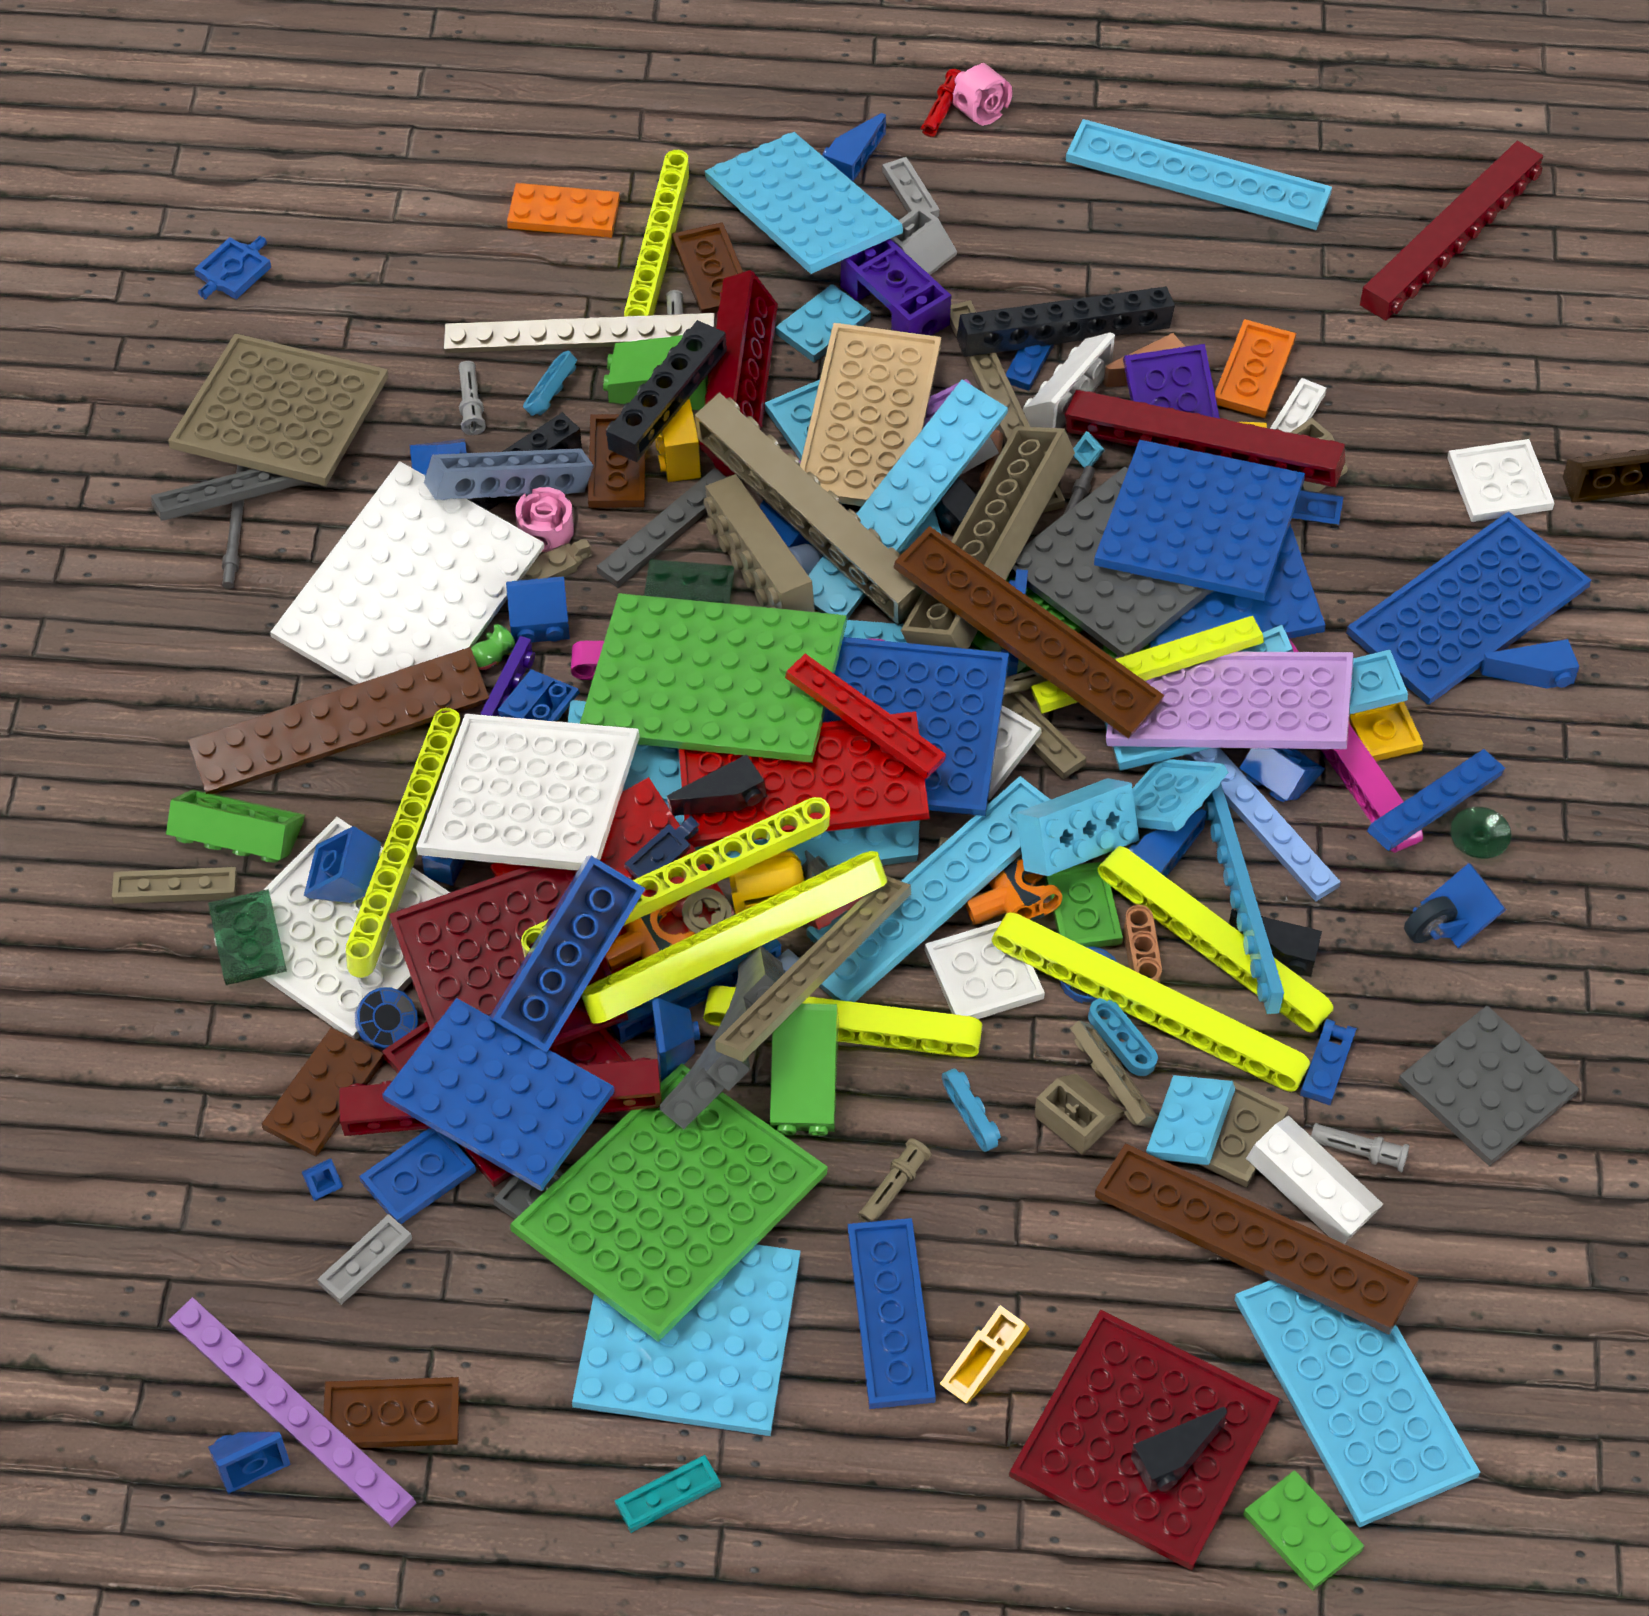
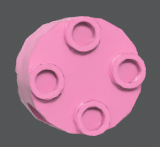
M985 63L976 65L966 72L962 71L955 78L956 86L953 93V105L979 125H988L998 120L1003 115L1000 112L1002 108H1008L1011 102L1012 86L1005 78Z
M539 487L533 489L532 494L526 496L525 493L520 497L516 504L517 528L544 542L542 552L551 551L570 542L574 534L572 504L570 500L568 501L565 498L563 492L551 487Z

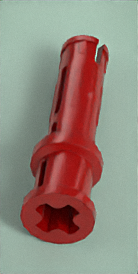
M949 69L947 71L944 84H941L937 90L938 98L921 126L922 133L926 136L934 137L937 134L950 106L953 104V93L956 86L955 78L962 71L958 69Z

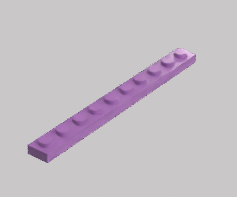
M193 1297L168 1320L183 1337L391 1528L416 1504V1501L409 1493Z

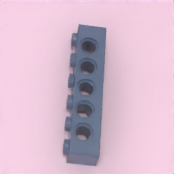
M582 449L438 454L431 457L424 484L435 500L496 498L502 496L520 497L525 493L526 495L532 494V490L539 487H551L560 490L564 494L583 493L594 465Z

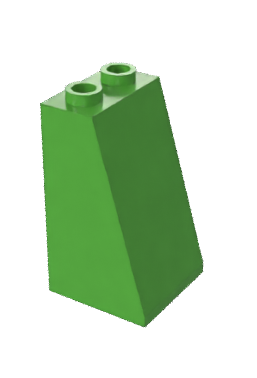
M683 335L615 343L613 354L608 355L607 369L610 370V373L604 376L603 383L604 391H608L609 403L626 404L631 402L637 394L639 387L649 380L655 367L662 364L669 350L680 342ZM708 375L689 397L692 410H700L705 406Z
M802 1003L772 1033L770 1125L782 1135H794L796 1131H809V1134L813 1136H825L828 1132H835L839 1029L837 1004Z

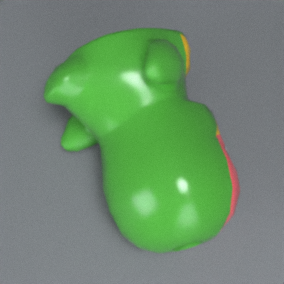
M495 624L493 633H486L488 640L478 642L471 647L479 670H487L494 665H498L504 655H511L516 644L511 633L502 625Z

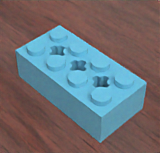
M1107 778L1016 813L1024 871L1044 876H1050L1111 852L1118 846L1124 847L1139 841L1132 783Z

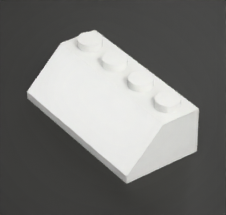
M1110 332L1087 338L1079 347H1074L1071 350L1068 359L1064 364L1057 366L1051 379L1042 383L1037 395L1027 400L1023 412L1030 427L1062 428L1066 424L1065 413L1075 391L1094 392L1104 380L1105 367L1112 363L1115 339L1113 333Z
M1290 1116L1276 1123L1253 1146L1246 1157L1254 1167L1330 1238L1343 1244L1383 1206L1379 1199Z

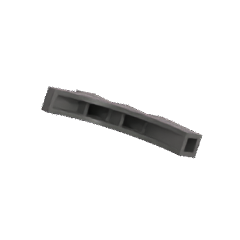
M763 946L755 948L738 965L736 989L718 1030L691 1070L660 1104V1110L683 1129L724 1089L729 1091L750 1070L749 1057L742 1062L716 1051L715 1041L784 974L782 962Z

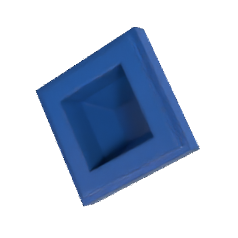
M331 1158L301 1172L314 1201L343 1187Z

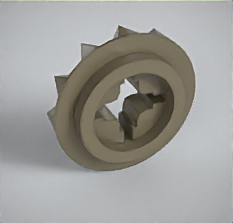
M712 889L699 890L685 900L682 908L683 922L690 932L698 933L731 917L730 903L718 891ZM702 903H704L708 911L716 912L711 916V924L706 921L705 917L699 918L698 916L702 913Z

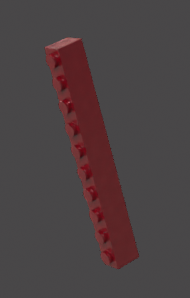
M1517 140L1363 286L1360 306L1385 321L1394 313L1398 314L1404 303L1409 298L1413 299L1425 283L1429 284L1440 268L1444 269L1456 253L1460 254L1470 239L1477 238L1482 228L1494 221L1497 213L1502 209L1506 210L1516 195L1520 196L1532 180L1536 181L1539 178L1543 169L1541 167L1543 155Z
M1076 390L1065 413L1067 432L1084 435L1087 431L1094 438L1137 446L1139 440L1302 472L1305 473L1304 481L1335 488L1345 465L1344 443L1230 421L1224 418L1205 416L1199 413L1175 410L1169 407L1155 406L1145 402L1096 394L1090 391Z
M643 1057L627 1062L610 1060L594 1065L575 1064L614 1086L615 1092L599 1113L660 1108L662 1094L658 1059ZM384 1081L374 1085L356 1083L348 1087L339 1088L340 1124L344 1136L419 1130L431 1127L384 1101L382 1094L392 1081Z

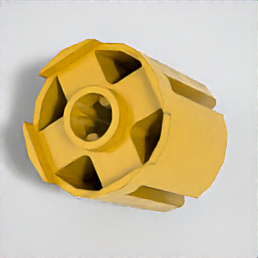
M785 850L729 876L735 914L804 882L801 860L794 851Z

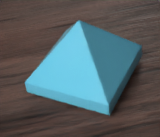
M1087 431L1073 448L1075 452L1074 457L1084 468L1086 466H1093L1105 450Z

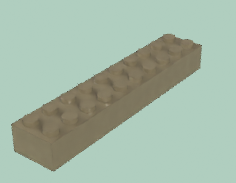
M720 392L695 414L698 439L897 625L911 613L923 589L893 568L900 554L892 547L888 549L881 542L882 540L875 530L865 528L860 523L861 519L853 510L849 509L847 511L840 504L841 501L835 493L830 490L828 492L825 491L813 473H806L800 467V463L791 453H784L780 449V444L772 435L768 434L766 436L760 430V426L751 416H744L740 412L738 404L730 397L726 399Z
M1015 426L951 542L1004 580L1008 577L1075 454L1065 429ZM923 590L901 632L907 643L968 649L978 629Z

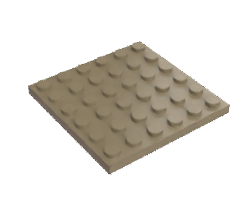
M234 334L169 438V448L327 486L386 383L388 369Z

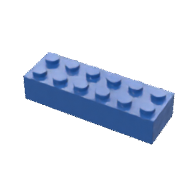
M592 855L586 856L489 1019L547 1053L646 888Z

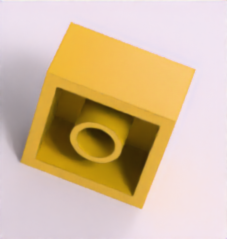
M690 399L685 402L655 440L656 451L662 454L658 455L660 471H666L668 482L701 478L699 442Z

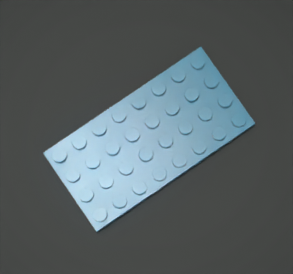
M795 132L785 134L779 139L770 143H764L756 149L747 153H741L733 159L718 163L714 167L705 170L706 180L810 274L903 233L901 222Z
M1273 1280L1235 1294L1234 1300L1359 1528L1478 1478L1480 1471L1396 1324L1390 1335Z

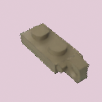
M585 538L573 542L572 545L567 543L537 557L521 580L566 577L578 571L577 567L583 563L582 561L592 556L591 545Z

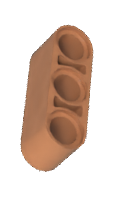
M1134 905L1126 912L1123 930L1128 965L1130 969L1142 975L1152 977L1150 979L1160 983L1162 965L1153 914L1146 906ZM1139 949H1144L1147 952H1141Z

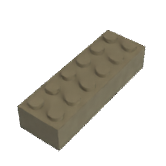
M734 474L706 485V498L703 501L709 517L706 519L707 528L711 535L715 534L717 536L722 551L729 553L734 568L736 570L740 569L747 587L753 588L760 606L815 612L812 580L738 476Z

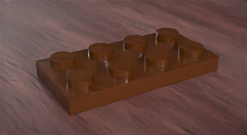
M723 222L672 233L673 245L700 313L717 314L723 278L743 272Z
M590 414L589 460L594 466L588 480V508L645 507L646 452L638 462H635L608 450L606 429L609 423L615 421L620 414Z
M331 1027L262 1122L263 1130L317 1157L340 1124L339 1088L348 1087L356 1083L368 1085L385 1060L383 1053Z
M459 1377L325 1381L323 1416L358 1448L458 1445Z

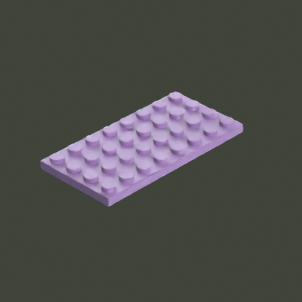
M1234 652L1146 680L1145 682L1165 695L1162 702L1129 739L1108 724L1106 733L1107 746L1347 749L1354 661L1353 652Z

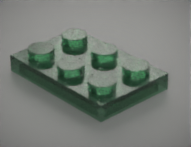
M650 559L644 596L730 604L735 568L731 565Z
M269 889L208 903L225 985L287 972Z

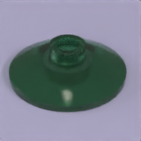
M1486 807L1467 808L1459 812L1451 824L1450 833L1452 841L1460 851L1468 856L1479 859L1493 858L1502 854L1510 844L1511 828L1501 814Z

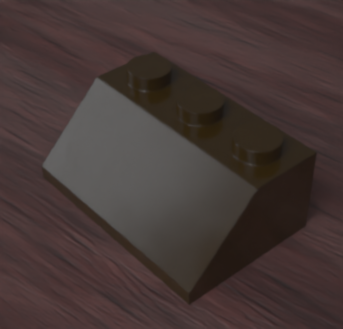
M1649 449L1567 459L1563 480L1571 502L1649 493Z

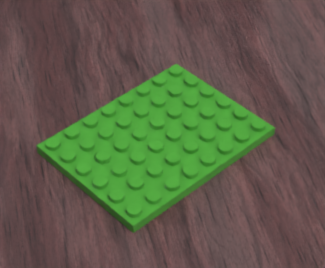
M618 593L580 724L638 729L640 736L638 744L735 755L747 754L754 757L813 762L826 707L785 678L786 671L806 653L835 674L847 625L846 615Z
M682 1063L661 1082L662 1102L690 1071ZM721 1092L685 1129L664 1114L660 1108L631 1110L510 1224L511 1232L659 1342L827 1175L828 1166Z

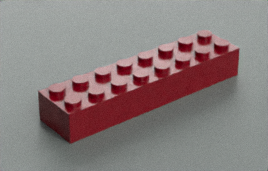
M748 270L723 278L716 328L726 332L727 351L708 374L705 405L720 392L726 399L732 398L738 404L740 412L744 416H751L755 419L761 430L778 303L752 270ZM698 439L702 452L707 454L714 466L724 476L729 477L735 474Z

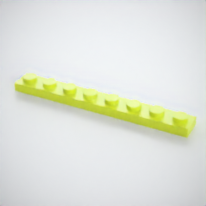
M1252 615L1115 660L1146 681L1262 644L1264 640L1263 634ZM1050 681L1031 686L1032 694L1041 714L1077 703L1076 700Z

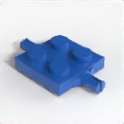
M258 236L251 244L247 245L229 237L194 269L196 277L207 283L198 290L201 298L207 299L215 290L222 291L234 299L239 298L272 268L270 260L258 252L267 245L266 239Z

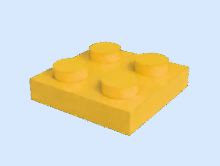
M1404 701L1349 715V724L1375 761L1422 751L1423 742Z

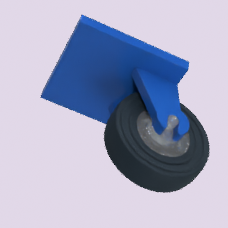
M1468 863L1429 897L1421 901V905L1418 908H1413V913L1404 924V930L1414 943H1423L1432 938L1434 940L1451 938L1457 948L1460 949L1507 909L1473 865Z

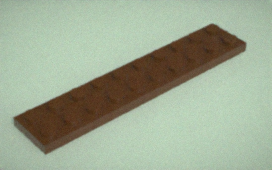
M931 526L894 563L893 568L1128 739L1162 702L1165 695Z
M471 647L189 739L188 741L206 794H215L432 722L435 713L440 709L451 708L459 713L486 704L489 696Z
M1126 1143L1095 1190V1197L1388 1335H1390L1418 1285L1419 1278Z

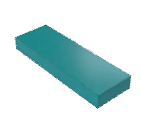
M703 1455L616 1499L615 1505L630 1533L720 1488L721 1482L706 1455Z

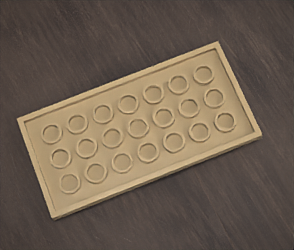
M833 323L800 467L806 473H813L820 481V486L827 492L830 490L835 493L840 499L841 504L863 506L924 428L941 347V337Z

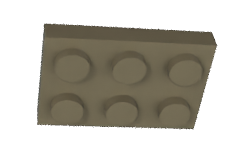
M1233 1081L1235 1092L1209 1165H1199L1247 1188L1257 1168L1246 1157L1253 1146L1276 1123L1286 1118L1289 1108Z

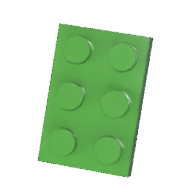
M1102 862L1075 865L1050 876H1045L1046 885H1055L1062 894L1061 904L1053 911L1057 933L1085 947L1120 945L1123 941L1111 886L1098 873V867ZM1055 894L1049 895L1050 901L1054 898Z
M1295 1470L1248 1506L1243 1513L1247 1520L1312 1591L1364 1549V1544Z

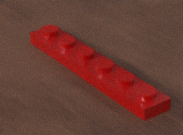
M806 653L786 671L785 678L925 779L945 761L946 753Z

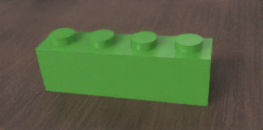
M192 789L171 799L166 835L175 836V840L178 842L193 843L197 841L204 843V847L208 849L220 850L222 847L232 849V853L235 855L250 856V854L261 856L263 861L276 863L290 855L304 822L305 815L220 795L206 794V792Z

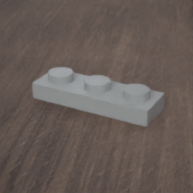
M907 157L883 164V174L908 213L920 205L935 217H939V207Z
M388 1214L317 1279L318 1284L342 1305L412 1240L411 1233Z

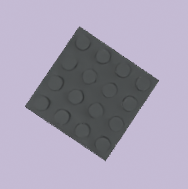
M1489 1006L1484 1007L1404 1071L1398 1080L1402 1086L1489 1167L1576 1096L1579 1090L1574 1083Z

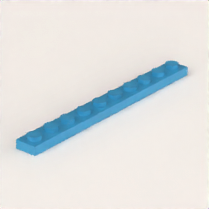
M1220 782L1219 787L1213 790L1204 800V810L1207 811L1206 820H1210L1211 839L1218 846L1217 859L1218 863L1223 864L1224 867L1223 877L1225 886H1229L1231 890V907L1237 910V928L1239 932L1243 931L1244 952L1246 955H1250L1251 975L1258 982V999L1260 1002H1264L1267 1014H1277L1280 1012L1284 990Z

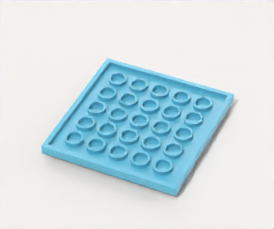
M756 1244L659 1342L594 1294L572 1406L574 1408L771 1436L800 1261V1251Z

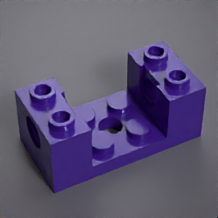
M891 239L841 260L840 286L857 302L870 295V292L892 312L891 330L932 336L950 325L951 294ZM895 279H902L899 282H893Z

